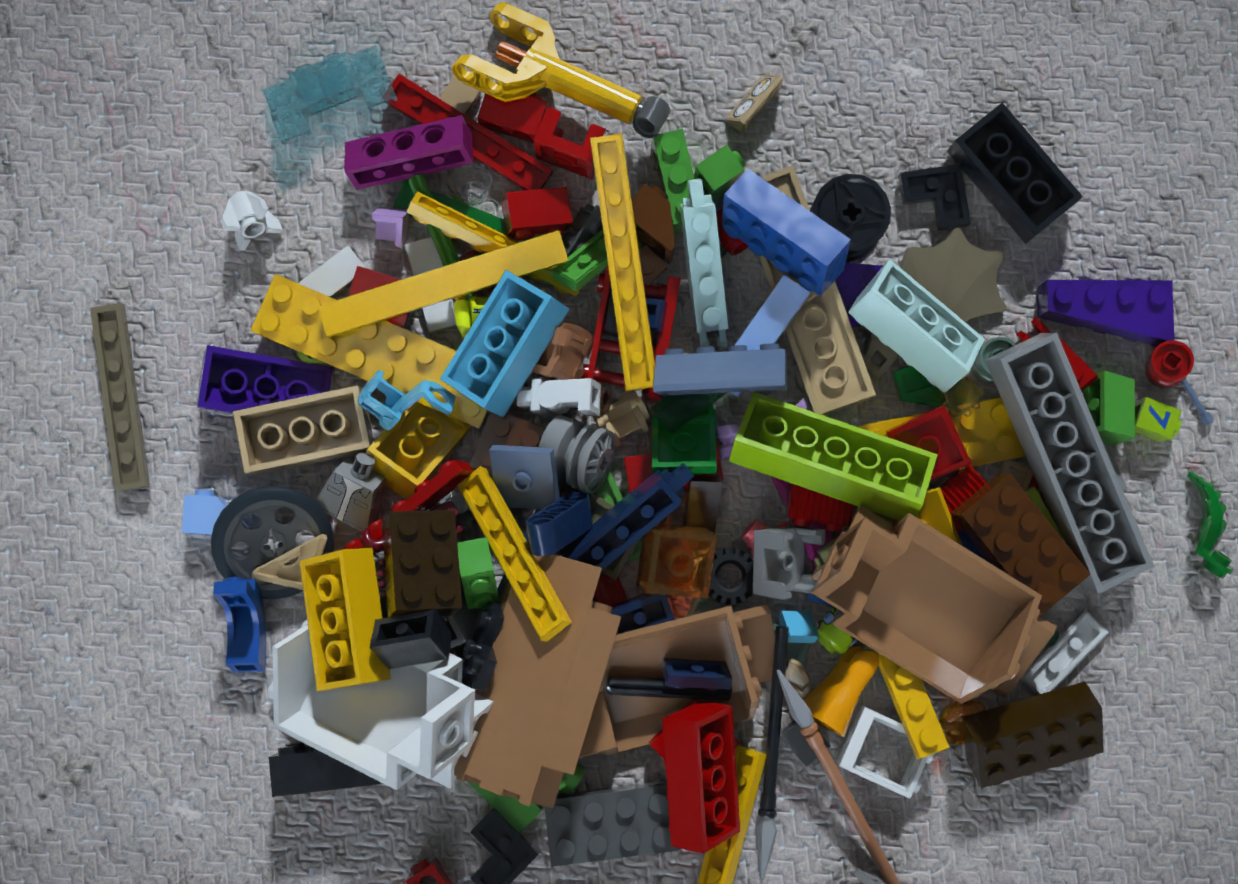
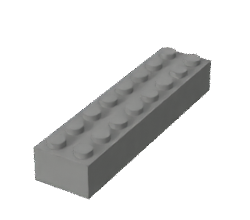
M1057 332L1040 333L985 359L1050 515L1066 541L1065 543L1091 574L1080 583L1081 588L1100 594L1154 567Z

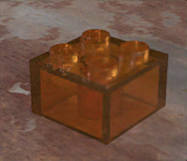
M658 523L643 536L636 585L648 594L708 599L717 535L706 528Z

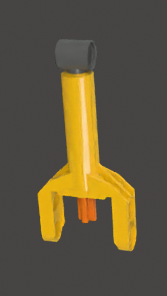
M504 2L495 5L489 15L490 21L499 33L531 47L526 52L506 42L499 43L495 57L516 66V74L472 54L459 56L452 65V73L460 82L501 101L507 102L526 98L541 88L546 87L624 123L633 124L634 130L645 138L656 137L671 113L669 105L659 97L650 96L643 103L641 95L561 60L555 48V36L549 22ZM498 14L505 16L509 22L504 21ZM525 26L531 28L536 34L531 33ZM463 65L469 68L472 72L467 71L463 67ZM490 78L496 80L499 84L494 83Z

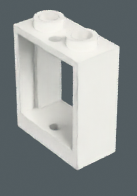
M859 705L835 763L839 767L911 799L912 794H917L922 786L924 776L921 773L925 763L930 764L935 753L918 760L913 753L900 784L855 764L873 720L906 734L903 724Z

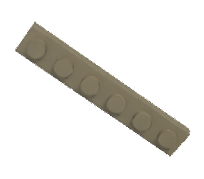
M116 303L92 307L90 311L115 491L123 492L150 487L125 305Z

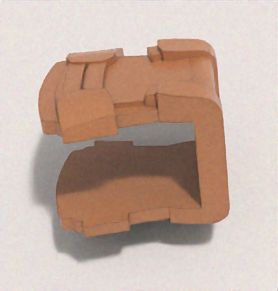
M562 323L559 327H555L554 335L533 368L532 373L539 374L547 380L581 379L584 371L582 363L584 358L588 359L592 350V335L584 328L571 323Z

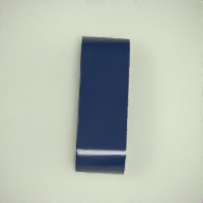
M574 492L563 495L526 520L530 553L532 555L546 556L554 554L593 527L588 493Z

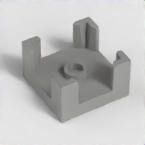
M794 525L755 530L753 595L784 600L792 598V593L789 591L813 594L812 591L817 582L810 578L811 574L804 573L805 543L823 545L825 543V529Z

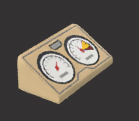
M780 75L761 76L725 120L740 133H744L780 91L783 78Z

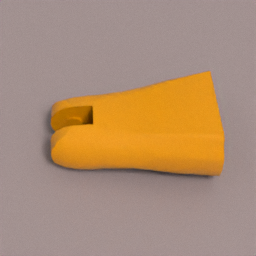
M853 645L846 653L842 654L827 677L804 699V702L812 712L813 720L818 723V726L828 731L830 730L843 738L845 737L857 701L878 667L879 657L875 652L858 645Z

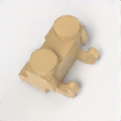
M636 391L624 392L620 396L619 401L610 405L608 414L592 416L599 429L603 428L613 432L616 448L622 446L619 439L638 429H641L643 433L649 431L645 419L650 416Z

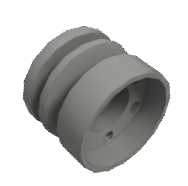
M558 415L553 418L545 429L539 447L554 448L559 484L567 482L571 488L593 494L602 486L610 471L615 451V437L612 431L603 428L599 429L590 424L584 426L581 421Z

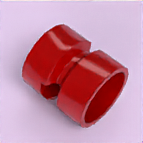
M1177 340L1165 341L1160 343L1149 356L1145 364V374L1154 386L1162 389H1171L1178 386L1191 372L1194 365V355L1191 349Z

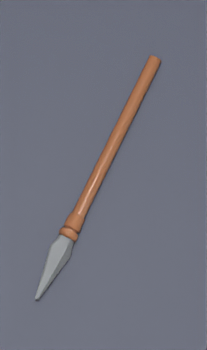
M777 670L792 718L801 727V734L804 735L809 746L817 755L886 884H900L827 749L825 740L820 729H818V723L813 720L810 708L783 673Z

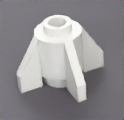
M239 191L229 198L220 220L224 230L235 231V240L239 250H245L251 241L250 238L261 235L265 230L266 233H281L282 231L279 220L268 211L265 200L249 191Z

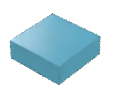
M781 611L778 620L780 626L789 627L788 643H816L819 635L810 611Z

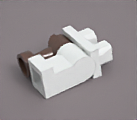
M592 378L549 381L532 379V387H522L519 391L517 406L528 408L530 413L538 414L550 421L558 415L573 418L577 414V410L587 416H600V414L609 413L610 395L607 389H601V384Z

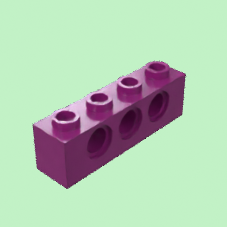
M462 115L345 142L344 171L356 190L411 178L418 174L425 175L473 164L472 133Z

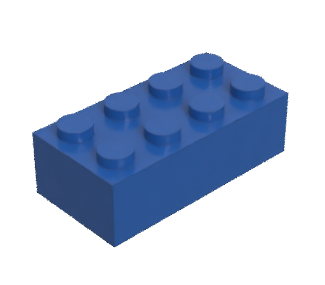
M747 169L724 194L722 227L730 237L738 238L747 244L754 254L767 258L781 273H788L809 292L813 291L821 297L844 271L851 239L751 170Z

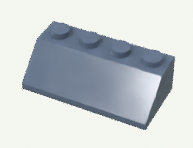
M776 343L761 344L760 350L747 351L746 345L728 346V352H715V347L696 348V353L683 354V349H665L664 355H656L653 391L661 396L788 390L787 353L785 349H779V344Z

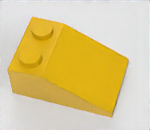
M416 402L402 413L400 421L390 431L385 429L367 449L366 454L374 458L375 462L372 470L384 476L385 485L407 500L415 493L414 489L420 483L431 480L436 476L438 469L448 460L472 425Z

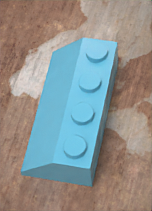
M505 270L440 380L481 407L504 418L552 339L555 327L560 326L570 308L508 270Z

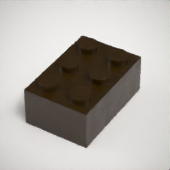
M455 510L389 511L382 521L388 617L435 609L440 616H454L462 609Z

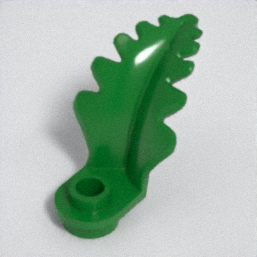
M1189 472L1187 477L1196 486L1202 502V519L1193 548L1197 554L1204 558L1201 565L1223 579L1227 573L1231 574L1234 571L1230 566L1232 560L1217 550L1212 552L1214 544L1226 529L1227 522L1223 520V515L1227 507L1219 502L1221 493L1214 491V486L1211 482H1206L1203 477Z

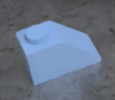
M195 489V495H184L181 533L212 535L217 518L229 503L224 498L214 496V490ZM242 519L243 524L249 527L247 523Z

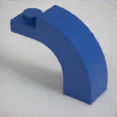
M229 577L223 581L214 582L213 595L222 605L227 622L226 665L233 673L265 672L266 621L263 599L256 579Z

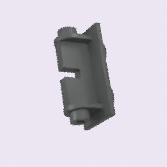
M587 203L585 208L581 207L571 224V227L578 231L577 234L566 231L562 237L567 257L603 229L601 211L598 205L594 207Z

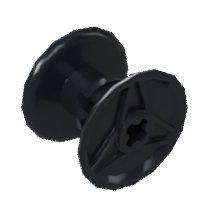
M844 174L832 178L820 188L810 208V212L851 239L845 262L849 263L865 257L874 249L877 241L884 236L890 224L891 206L886 192L876 181L864 175Z

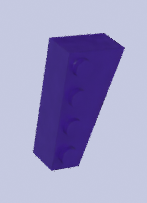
M1046 280L1037 287V315L1041 319L1073 327L1080 326L1091 329L1093 332L1107 333L1123 337L1125 340L1139 341L1157 347L1160 343L1174 340L1173 280Z

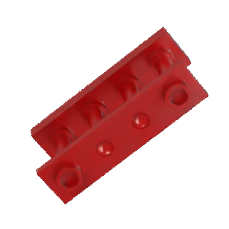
M607 266L606 274L600 273L597 292H602L590 363L583 364L582 369L584 371L581 379L592 378L596 382L625 386L623 373L596 369L599 351L621 355L618 341L601 339L611 284L609 267ZM668 276L667 285L661 284L660 287L644 284L645 297L668 302L663 333L654 332L658 333L657 344H652L655 362L656 355H664V350L669 349L681 280L679 277ZM653 388L642 389V393L648 394L646 402L656 404L659 402L660 395L655 393Z

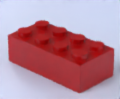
M699 701L664 717L662 734L665 748L664 766L667 778L666 797L669 808L668 828L671 847L704 854L739 833L740 818L733 705Z

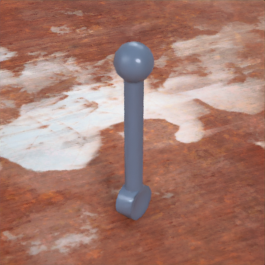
M1185 378L1181 384L1199 411L1202 423L1204 425L1213 423V416L1206 412Z

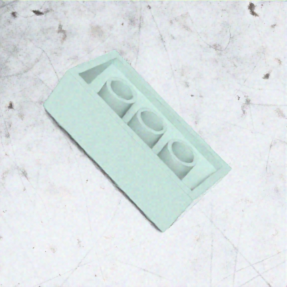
M891 259L884 264L865 287L848 312L860 325L870 330L884 345L889 346L908 365L913 366L925 376L930 384L938 387L944 393L969 373L985 340Z

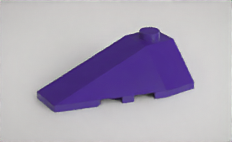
M207 345L202 360L197 408L232 413L237 410L328 392L331 388L333 367Z

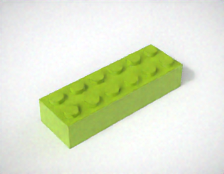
M753 392L734 440L729 462L858 507L863 505L872 512L900 521L908 513L916 518L918 517L925 500L938 454Z

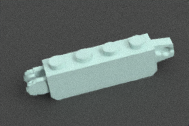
M692 179L688 180L689 197L682 198L683 204H680L693 323L698 333L699 347H709L706 332L717 331V345L720 350L727 349L726 329H728L716 208L711 194L704 195L702 180Z

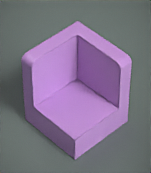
M379 206L372 213V220L376 221L375 239L395 241V247L402 248L408 240L409 213L406 212L407 210Z

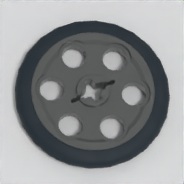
M265 486L246 491L233 499L221 511L214 524L211 536V553L217 570L224 579L229 577L252 579V571L257 565L266 564L275 559L271 546L264 545L269 542V527L272 528L273 537L279 542L276 549L277 557L301 545L297 542L296 535L302 530L311 531L314 537L320 534L327 535L323 554L333 552L334 533L330 520L322 507L308 495L292 488ZM286 507L292 510L293 517L287 522H280L275 518V512L279 508ZM255 513L260 516L261 523L255 528H249L242 522L245 515ZM237 542H245L249 545L250 551L245 556H237L232 552V546ZM256 580L262 599H282L303 591Z

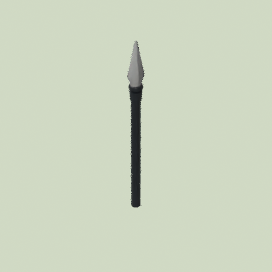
M776 626L766 745L767 755L763 792L760 799L761 808L758 809L759 819L755 826L761 879L765 877L777 834L775 824L777 795L775 792L784 694L777 670H780L785 676L788 626Z

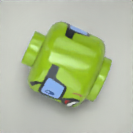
M833 607L815 624L819 635L817 640L831 654L835 651L839 654H844L858 640L831 624L837 612V608Z

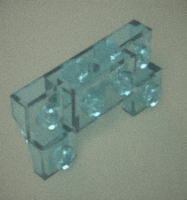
M377 45L347 56L346 52L329 54L321 62L313 65L304 64L299 66L295 72L288 74L289 80L263 89L271 111V118L283 145L287 144L288 140L303 134H312L305 114L307 117H310L363 96L369 111L374 110V106L389 100H393V102L398 100Z

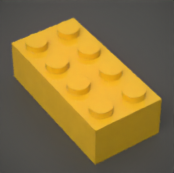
M373 548L343 549L300 560L317 691L391 679L390 669L369 648L375 620L382 619Z

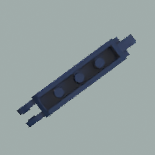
M684 463L672 472H669L667 469L662 472L659 470L655 471L593 523L591 529L561 550V556L597 566L603 570L682 502L680 496L685 492L683 486L694 477L693 473Z

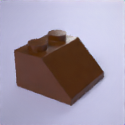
M645 183L632 199L637 240L644 246L647 245L659 258L669 265L673 261L675 250L670 202L667 200L668 196L663 190L657 186L651 188Z

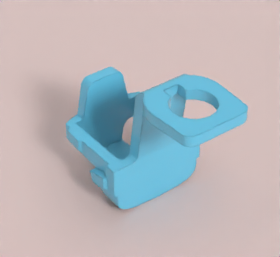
M378 370L361 389L357 401L364 409L379 419L381 427L390 431L400 421L402 413L423 396L430 405L446 415H449L453 410L455 396L440 384L428 380L421 381L405 394L382 379L384 372ZM375 388L386 395L387 398L384 405L371 397V393ZM432 392L441 394L446 403L437 400Z

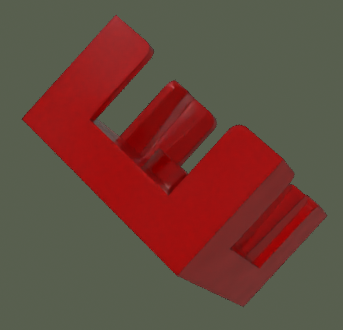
M547 106L533 140L536 158L593 180L595 168L590 138L605 136L606 128L591 124L583 145H578L562 138L563 130L556 127L561 117V112Z

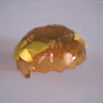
M973 699L962 704L954 702L944 708L939 715L938 721L948 744H953V746L965 745L962 717L987 710L984 705Z

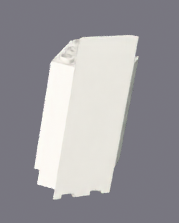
M305 620L299 630L272 646L273 681L268 688V698L274 702V728L395 790L401 788L416 774H420L451 789L457 777L454 775V767L460 755L467 757L478 734L473 729L479 717L484 713L488 714L494 702L475 693V689L462 684L463 659L449 653V657L446 660L390 669L391 679L317 691L308 621Z

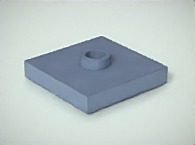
M493 445L489 449L493 481L508 507L542 510L560 498L554 448Z

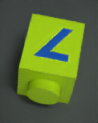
M1148 397L1136 400L1135 433L1160 443L1172 440V437L1174 438L1181 428L1182 422L1179 420L1182 410Z

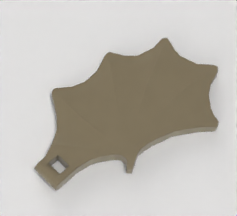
M960 228L953 229L944 241L934 247L919 248L912 246L906 248L900 268L965 323L976 317L991 313H1001L1006 310L1007 306L999 295L996 282L998 269L1004 259L1003 252L984 251L970 244ZM870 331L862 357L868 373L875 380H878L899 355L889 346L884 345ZM874 353L883 359L880 365L871 359Z

